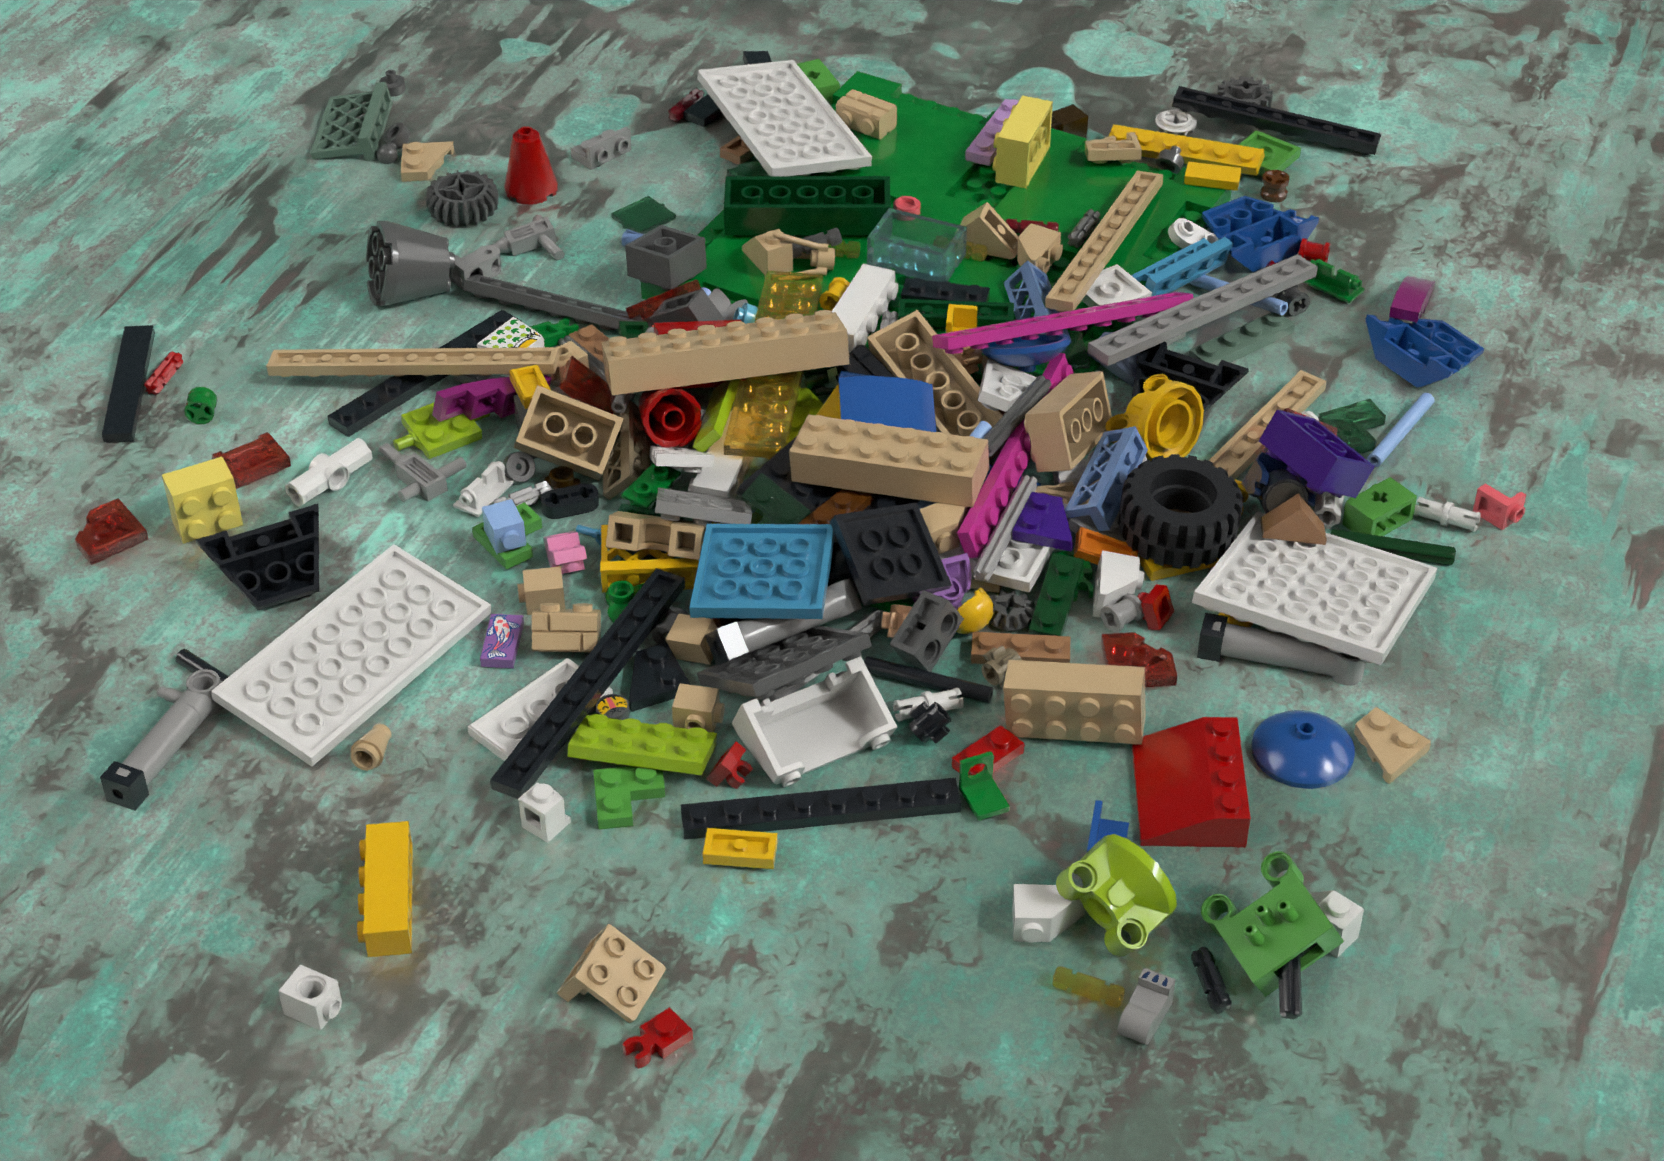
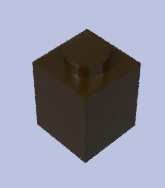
M1072 104L1052 111L1051 128L1087 138L1089 116Z

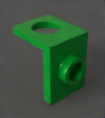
M991 751L960 761L959 790L978 821L1009 812L1010 805L993 780L994 755ZM985 764L980 773L968 775L969 770L974 765Z

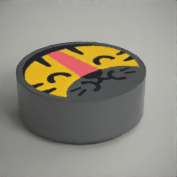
M605 695L596 703V714H603L611 719H628L630 715L629 702L622 695Z

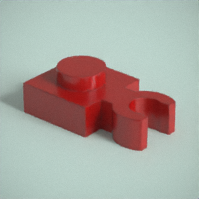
M669 1007L641 1025L640 1036H633L624 1041L622 1044L623 1054L628 1056L634 1051H640L641 1053L634 1056L635 1066L638 1069L643 1068L649 1064L651 1056L656 1052L664 1059L693 1040V1030Z

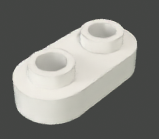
M1184 218L1177 219L1168 229L1171 241L1181 248H1185L1203 238L1211 244L1218 241L1216 235Z

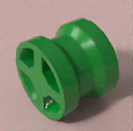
M196 387L190 390L184 409L186 418L195 424L209 423L213 420L217 395L206 387Z

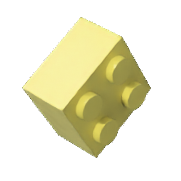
M223 457L162 474L172 522L183 544L243 525L234 478Z

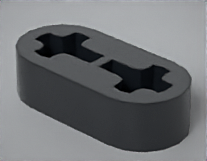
M587 483L553 489L541 496L542 514L550 519H560L589 513L599 506L598 489L596 486Z

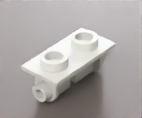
M500 461L491 462L488 468L481 474V479L477 477L467 488L461 490L459 500L453 504V507L479 517L482 514V507L492 505L495 499H498L514 484V480L505 477V465Z

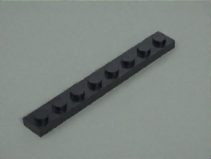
M1182 86L1178 87L1172 103V107L1179 108L1184 112H1196L1204 114L1209 118L1229 120L1234 124L1251 125L1259 130H1272L1280 132L1284 136H1297L1305 138L1309 142H1322L1330 144L1335 148H1347L1365 155L1376 154L1381 138V133Z
M500 310L440 348H477V343L514 316L504 310ZM393 375L329 414V425L345 436L350 437L449 375Z
M956 778L680 804L683 835L684 840L706 838L707 828L766 832L961 812V799Z

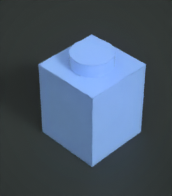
M512 499L482 507L484 530L496 554L526 546L524 521Z

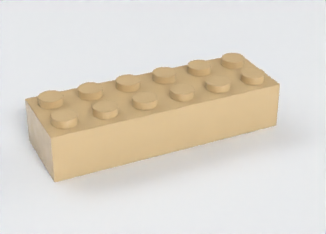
M918 310L867 337L870 352L895 377L923 381L933 385L937 432L970 436L980 421L988 422L993 428L1003 417L999 410L987 409L981 402L977 401L980 387L954 354H946L945 349L933 347L932 335H937V333ZM1008 438L998 448V450L991 457H989V460L998 456L1001 453Z
M822 415L807 416L789 451L791 478L794 482L971 508L975 504L989 471L987 439L886 426L879 423L858 422L851 419L829 418Z

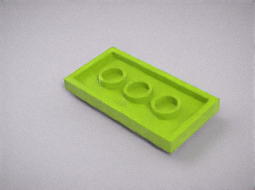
M603 714L587 715L570 740L568 744V757L702 776L717 745V733L707 732V730L699 727L685 729L674 727L669 723L655 725L641 723L639 720L632 718L619 720L608 718Z

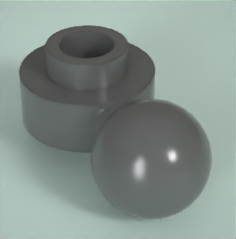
M396 123L385 132L383 141L386 144L381 145L377 150L379 162L383 164L395 162L398 156L396 149H400L403 147V144L408 143L410 131L403 123Z

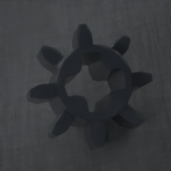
M923 701L910 713L914 720L909 723V726L916 737L924 743L932 739L937 744L950 732L946 725L951 722V718L947 711L937 702L929 706Z

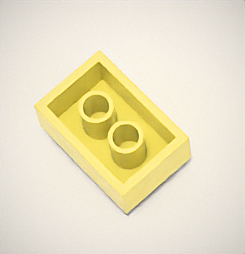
M1022 95L1017 105L1012 106L1010 117L1008 119L1005 118L1002 130L997 132L994 138L993 146L997 149V155L992 166L993 171H996L995 182L1027 188L1050 148L1053 101Z

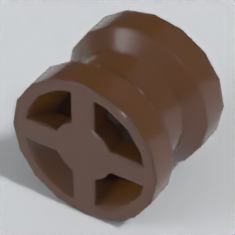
M1281 170L1266 171L1262 178L1264 186L1261 188V197L1266 201L1274 203L1284 201L1288 193L1286 186L1289 184V175Z

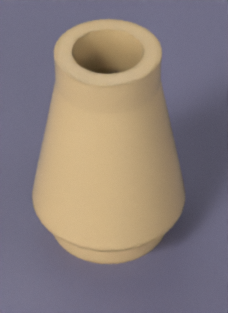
M374 725L368 733L352 745L351 760L359 769L368 771L381 765L388 741L392 735L391 730L386 725Z

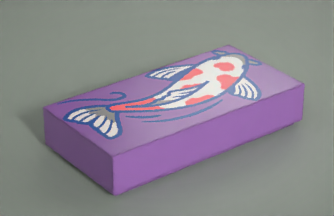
M491 614L480 657L481 667L514 669L524 626L523 615Z

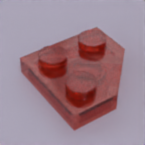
M117 498L90 510L86 517L87 524L84 530L79 531L75 538L78 550L93 565L148 540V534L142 524Z
M1135 632L1101 635V647L1105 665L1145 667V687L1177 685L1178 676L1171 652L1162 647L1156 650L1144 643L1145 638Z

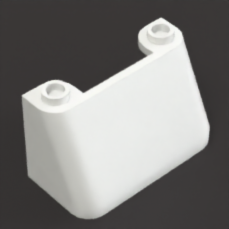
M861 656L846 662V672L842 671L836 675L832 672L822 682L772 702L768 698L760 704L756 698L741 704L732 721V725L739 738L774 784L782 783L783 787L790 786L798 782L802 778L801 775L870 746L873 750L879 749L891 741L889 736L894 733L897 725Z

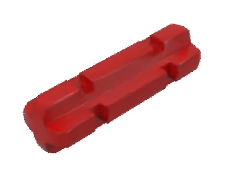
M171 351L144 383L145 391L148 394L158 395L184 363L181 353Z

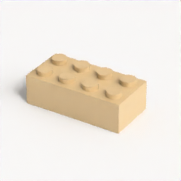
M1103 371L1069 374L1025 414L1024 426L1030 436V454L1032 461L1036 464L1037 472L1072 470L1099 443L1103 433L1107 432L1105 425L1112 417Z
M1008 660L1003 687L1006 729L1016 737L1142 745L1146 717L1145 667Z

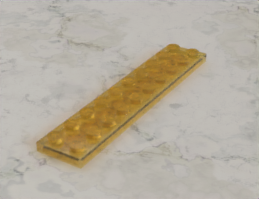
M767 271L754 323L757 319L765 317L778 320L786 319L785 317L790 314L815 315L823 288V274ZM804 370L740 379L723 445L724 455L771 459L788 444Z

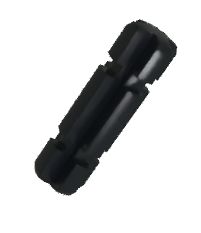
M1200 947L1192 952L1191 959L1194 967H1197L1196 972L1204 993L1208 994L1207 1001L1210 1008L1216 1013H1222L1224 1010L1230 1009L1232 1002L1229 994L1225 993L1226 986L1218 966H1215L1212 952L1207 947Z

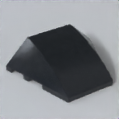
M1163 342L1138 353L1132 398L1137 394L1145 392L1143 384L1149 377L1156 374H1165L1169 380L1193 386L1201 396L1204 412H1206L1249 372V369L1221 360L1217 366L1168 350L1167 342Z
M319 504L288 512L289 519L230 537L227 531L196 539V543L257 611L319 592Z

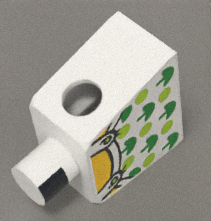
M515 317L509 319L477 343V348L545 347L542 335Z

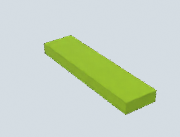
M740 379L726 380L713 390L701 423V428L693 445L697 451L705 452L722 437L740 385Z

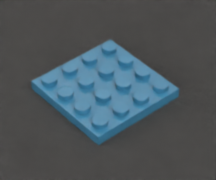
M707 524L689 607L691 618L823 619L835 533L831 524Z

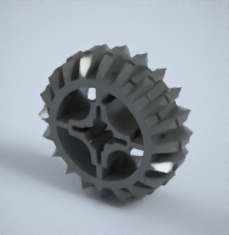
M457 170L456 173L451 174L447 172L446 176H438L437 180L431 181V185L427 187L426 206L431 217L436 218L439 223L445 222L446 226L455 224L456 227L459 225L468 226V224L472 223L478 225L480 220L487 221L488 216L494 215V211L498 209L499 194L493 179L488 178L487 174L480 175L478 171L470 173L469 170L465 172Z

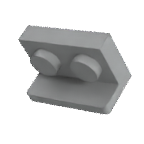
M623 127L617 131L612 129L604 131L602 134L571 148V157L590 170H593L632 150L630 129Z

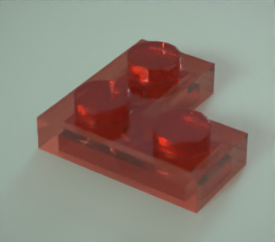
M698 279L625 309L630 319L640 315L642 320L651 317L664 300L700 290L701 287Z

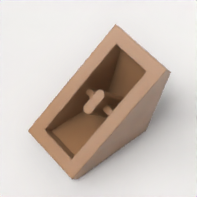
M1299 493L1261 517L1260 523L1263 538L1326 545L1327 538L1323 522Z

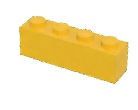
M409 821L366 824V839L359 840L360 859L365 861V866H359L360 888L364 887V893H358L359 915H364V921H357L358 942L365 943L368 957L411 954L413 844Z

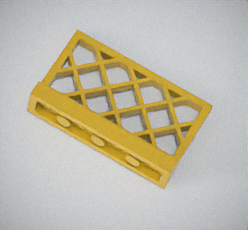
M714 521L711 522V524H724ZM601 525L600 573L602 593H606L608 587L616 581H628L633 586L645 583L656 568L684 577L685 588L683 590L693 589L699 560L690 558L672 559L675 556H668V552L664 554L659 550L641 549L632 555L625 549L606 547L608 525ZM648 554H651L652 556L657 558L652 560H641ZM619 555L620 557H622V558L625 559L626 561H610V560L613 559L615 556Z

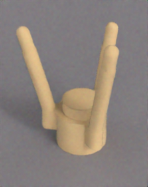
M778 232L773 233L775 238L816 249L811 250L810 254L802 253V256L797 257L798 259H810V266L816 267V269L778 276L777 280L779 282L813 275H827V270L834 269L835 250L834 248H828V244H819Z

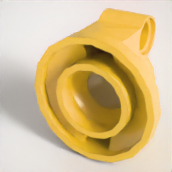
M1165 374L1153 375L1143 384L1145 392L1137 394L1132 398L1126 412L1112 416L1106 422V431L1136 427L1148 449L1146 457L1151 461L1154 457L1162 455L1164 458L1169 457L1171 454H1179L1180 457H1185L1196 444L1203 426L1204 408L1201 396L1193 386L1169 380Z

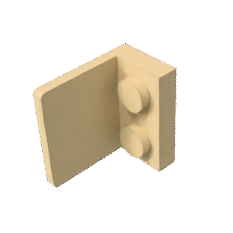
M608 924L589 942L556 994L569 1002L579 992L582 995L589 992L628 1023H632L636 1020L666 971V967L611 924Z

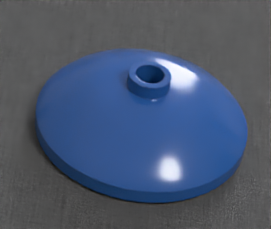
M1038 334L1039 338L1033 340H1021V337L1013 338L1014 343L999 345L996 344V341L988 343L989 347L981 349V352L987 358L1005 366L1018 367V370L1022 372H1031L1036 370V365L1051 361L1062 353L1070 344V337L1063 334Z
M1291 710L1272 715L1260 723L1252 738V755L1259 768L1272 779L1291 787L1315 789L1330 786L1342 780L1349 773L1354 762L1355 747L1348 732L1329 717L1312 711Z

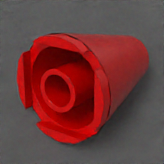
M525 126L519 128L513 134L504 189L509 199L512 196L516 198V203L529 205L547 201V196L552 193L554 196L557 193L558 184L539 132Z
M665 388L644 391L640 396L639 409L643 427L647 436L654 443L664 448L681 447L687 445L696 437L702 423L701 407L690 393L682 389Z

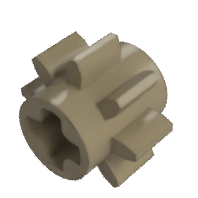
M1003 645L997 649L994 647L983 655L987 661L982 665L983 676L990 684L994 686L999 684L1003 688L1008 660L1022 659L1012 648L1005 649Z

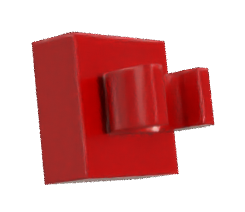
M1156 584L1149 593L1141 592L1137 595L1144 612L1142 619L1146 620L1148 629L1160 630L1175 612L1167 585Z
M735 741L719 758L706 779L717 787L726 778L727 783L731 787L738 789L745 780L737 772L746 777L753 769L747 761L740 760L747 749Z

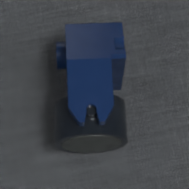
M1266 447L1261 450L1242 484L1248 495L1257 497L1265 513L1267 514L1298 493L1308 505L1314 506L1316 495L1306 486L1308 481L1303 477L1300 478L1290 473L1286 469L1288 466L1286 463L1278 461L1266 453L1268 450Z

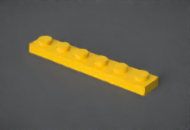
M1114 124L1108 136H1115L1116 141L1126 139L1127 133L1135 132L1142 149V157L1157 159L1161 150H1170L1172 146H1177L1181 149L1179 155L1184 159V164H1188L1189 161L1242 168L1241 173L1257 176L1265 157L1264 149Z

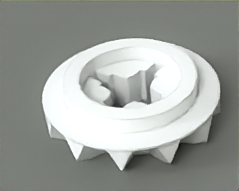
M1180 109L1163 111L1155 118L1157 131L1181 136L1194 133L1197 120L1192 114Z

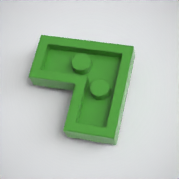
M525 502L516 506L524 521L525 536L542 528V518ZM484 522L472 527L473 537L506 570L533 557L532 547L527 542L526 546L496 554L485 533Z
M637 766L593 770L599 830L633 826L631 801L665 797L663 770Z

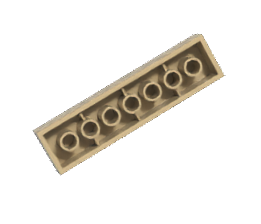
M820 310L815 312V315L790 314L785 317L786 319L778 320L765 317L757 319L755 323L745 324L742 321H733L724 327L715 328L713 325H703L698 327L697 330L672 329L668 331V334L661 335L647 332L638 335V338L626 339L623 336H616L610 338L607 342H602L605 377L611 394L619 395L848 365L850 363L847 329L836 312Z

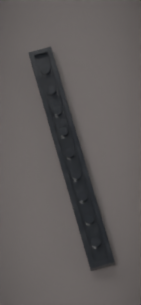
M658 568L655 569L490 779L492 790L518 799L534 785L685 588L684 577Z

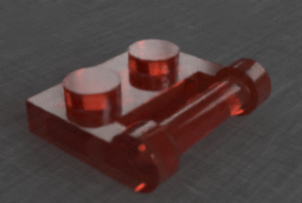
M268 432L259 435L258 439L227 452L219 451L212 454V459L223 457L234 478L236 489L291 466L289 455Z

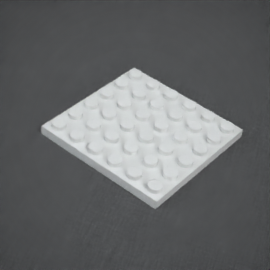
M1257 511L1194 591L1192 603L1200 605L1208 611H1218L1233 616L1238 621L1255 623L1264 626L1269 631L1282 632L1294 636L1302 642H1312L1327 647L1336 653H1346L1358 657L1366 663L1382 665L1433 583L1438 568L1326 533V545L1263 538L1260 522L1261 517L1265 513Z

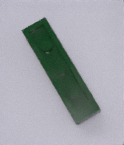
M899 299L898 320L918 310L931 327L946 328L949 304L977 306V327L1014 321V303Z

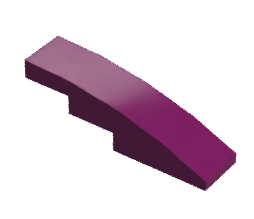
M1406 276L1394 297L1389 317L1418 322L1422 313H1425L1435 281Z
M543 375L550 387L552 378L548 375ZM510 377L486 379L457 385L436 392L432 416L439 422L460 414H464L472 420L495 412L500 418L515 414L513 395H517L510 381Z

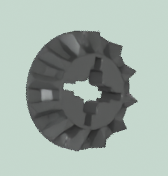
M1014 590L1011 594L1000 591L998 596L990 595L993 602V616L989 623L992 626L1002 630L1014 631L1023 629L1031 624L1035 606L1033 601L1028 600L1026 594L1018 596ZM1008 607H1014L1012 611H1010V614H1007L1006 609Z

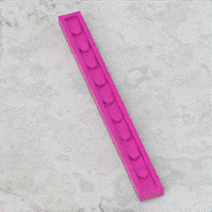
M1171 292L932 335L933 347L945 349L946 354H956L963 352V347L971 346V349H984L989 347L988 343L995 341L999 345L1014 343L1013 338L1021 337V340H1033L1039 338V333L1060 335L1063 334V329L1070 328V331H1082L1088 329L1087 325L1089 324L1109 326L1112 325L1111 320L1118 319V322H1131L1136 320L1135 316L1142 315L1143 318H1148L1158 314L1160 311H1165L1193 299V294Z
M1060 353L1051 360L1042 375L1045 379L1051 381V386L1045 396L1069 374H1073L1072 366L1068 364L1065 353ZM1024 420L1006 441L978 494L973 508H970L957 532L964 553H967L969 558L979 557L1031 458V441L1029 433L1025 430Z

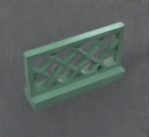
M386 82L376 83L374 90L370 92L329 98L311 150L313 160L363 153L365 161L376 159L377 150L393 105Z

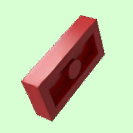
M1000 725L953 756L951 767L960 773L961 760L991 751L994 755L993 773H995L1023 754L1025 743ZM985 764L974 765L969 770L968 775L980 773Z

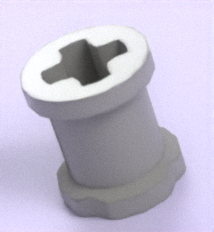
M1128 593L1122 597L1120 602L1104 606L1101 609V617L1105 626L1110 631L1116 633L1121 631L1124 625L1130 621L1142 619L1144 612L1139 598L1134 594Z

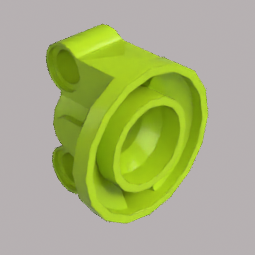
M1115 834L1104 836L1080 861L1071 864L1061 871L1056 879V887L1059 894L1070 901L1080 899L1088 914L1107 930L1104 937L1105 946L1109 952L1119 957L1126 956L1144 946L1148 934L1158 928L1172 915L1177 907L1175 891L1169 878L1158 863L1141 847L1129 839ZM1072 873L1077 874L1081 878L1082 888L1074 884ZM1121 929L1129 933L1131 944L1123 940Z

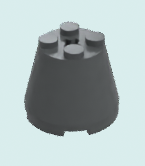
M377 221V226H371L366 246V262H369L368 271L372 279L367 281L368 293L372 303L375 306H389L449 292L451 288L449 270L455 266L454 252H449L448 238L390 221Z

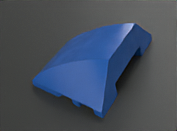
M1248 196L1237 198L1202 212V218L1210 231L1217 236L1218 240L1224 237L1229 239L1233 243L1230 255L1252 272L1265 268L1269 261L1273 260L1277 263L1297 255L1302 238L1308 239L1319 223V217L1311 215L1308 219L1296 216L1297 211L1289 209L1284 212L1275 210L1274 204Z
M1367 315L1365 319L1375 359L1416 388L1431 385L1450 377L1475 361L1483 354L1485 349L1443 320L1419 319L1418 322L1405 323L1393 317H1390L1388 321H1380L1375 315Z
M841 371L839 376L841 419L937 432L932 384L907 378L871 376Z

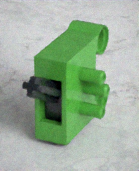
M1276 851L1268 854L1261 863L1262 875L1273 889L1242 911H1239L1226 895L1213 894L1204 900L1201 906V915L1212 930L1225 940L1252 982L1265 997L1279 988L1280 1015L1282 1018L1294 1020L1302 1015L1301 972L1345 941L1303 884L1304 877L1298 866L1287 853ZM1287 870L1283 876L1278 877L1282 871ZM1227 912L1224 918L1218 920L1221 914Z

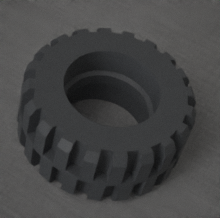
M1171 454L1167 458H1164L1163 455L1154 457L1151 462L1146 460L1138 465L1137 468L1128 474L1127 479L1124 481L1118 516L1119 531L1133 551L1138 550V554L1146 560L1150 558L1154 560L1155 564L1161 566L1168 564L1172 565V568L1181 569L1182 566H1189L1190 569L1198 568L1203 563L1207 566L1217 561V558L1220 559L1237 538L1243 508L1242 492L1233 477H1228L1226 470L1221 467L1216 468L1213 462L1206 459L1201 461L1197 460L1196 456L1188 455L1187 458L1180 457L1179 454ZM1169 509H1179V510H1184V511H1188V512H1191V513H1180V512H1175V511H1172V510H1169Z

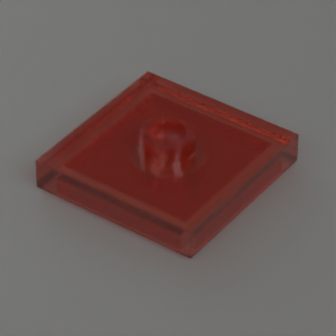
M571 356L565 364L559 387L573 399L613 414L611 404L616 395L611 394L608 383L574 356Z

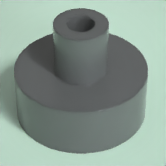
M395 70L386 71V76L379 80V82H386L391 97L399 96L406 90L404 78L396 75Z
M1172 146L1170 150H1161L1156 159L1157 166L1162 170H1169L1172 173L1178 174L1184 164V159L1179 155L1181 149L1177 146Z
M512 452L503 461L506 467L504 471L505 476L514 480V482L527 481L535 472L534 459L526 452Z

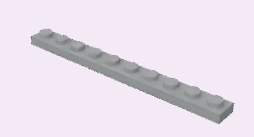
M1297 254L1089 342L1088 353L1106 366L1112 365L1316 277L1318 266Z

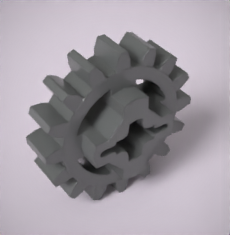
M1240 76L1237 80L1230 77V82L1223 80L1222 85H1218L1217 95L1271 107L1273 89H1269V84H1263V80L1254 81L1253 77Z

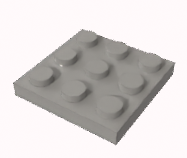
M658 487L655 513H661L660 518L679 521L681 516L693 518L692 523L704 526L711 524L712 521L724 524H751V505L745 500Z

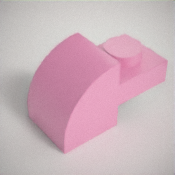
M570 531L543 537L550 567L561 566L562 574L585 570L583 559H587L585 546L580 545L578 532Z

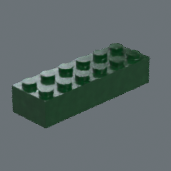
M726 176L725 235L737 237L762 235L768 231L780 229L783 234L795 237L799 235H814L821 232L827 234V230L838 228L841 235L848 237L854 235H871L876 237L890 235V176Z

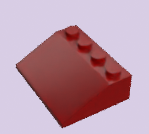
M1201 717L1143 736L1142 745L1132 744L1140 846L1246 848L1251 818L1238 717Z

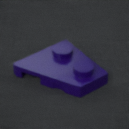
M1031 492L1012 530V540L1071 552L1072 536L1062 497Z

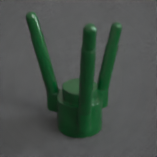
M836 366L802 370L806 388L810 391L815 390L816 396L831 394L835 388L825 387L824 385L830 383L827 370Z

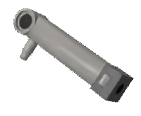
M849 578L827 587L823 619L746 618L720 627L706 634L705 638L718 666L816 626L849 615L862 609V606Z
M1205 612L1199 637L1197 658L1220 662L1221 656L1329 675L1337 683L1350 686L1358 684L1363 678L1366 662H1363L1358 657L1346 653H1336L1327 647L1312 642H1302L1288 634L1228 624V616Z
M208 669L193 672L186 680L187 689L185 692L165 687L158 689V697L174 704L122 763L114 761L100 776L106 801L134 811L138 809L149 796L147 786L205 718L217 714L223 709L221 705L212 700L211 691L221 683L217 672Z

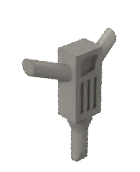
M541 215L534 216L530 223L504 231L505 237H502L496 243L490 244L498 247L500 253L511 252L513 256L542 246L556 260H561L565 255L554 243L557 241L554 227L548 217L543 218Z
M388 443L379 447V452L395 464L397 477L408 485L398 491V496L403 502L418 494L427 501L432 500L448 491L446 478L467 467L465 460L459 457L445 466L435 469L416 453L409 456L401 454Z

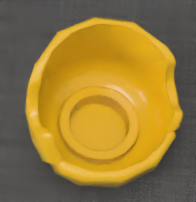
M980 587L974 592L975 595L958 608L957 611L964 620L957 629V633L968 635L973 632H979L990 622L993 616V602L983 588Z

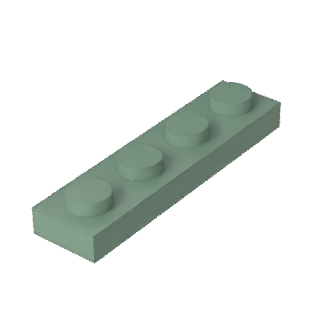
M1271 312L1190 349L1189 356L1217 366L1221 360L1231 363L1293 334L1295 324L1285 316Z

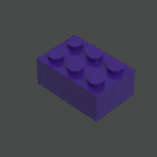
M1277 409L1259 439V442L1268 449L1266 453L1269 456L1288 465L1286 469L1290 473L1300 478L1303 477L1308 481L1306 486L1318 494L1328 492L1338 498H1342L1343 495L1356 498L1375 467L1315 418Z

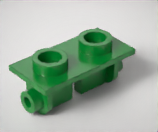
M1312 259L1310 261L1318 266L1316 277L1303 283L1348 303H1351L1365 291V288L1361 287L1362 280H1359V276L1342 269L1337 270L1336 275H1334L1335 266L1321 259Z
M654 463L649 466L621 494L622 498L630 501L629 512L645 515L647 508L657 499L658 487L670 489L672 483L681 475V472L669 466H656Z

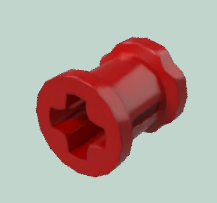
M1302 238L1298 255L1308 261L1321 259L1327 263L1331 243L1309 242L1306 238Z

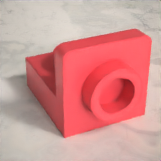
M1485 483L1477 489L1473 511L1480 512L1481 518L1503 530L1513 522H1519L1523 517L1526 494L1519 492L1512 498H1509Z

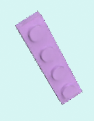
M1005 99L966 150L965 160L987 166L993 163L997 155V149L993 146L995 135L1002 130L1005 118L1008 119L1010 117L1012 106L1017 105L1018 100Z

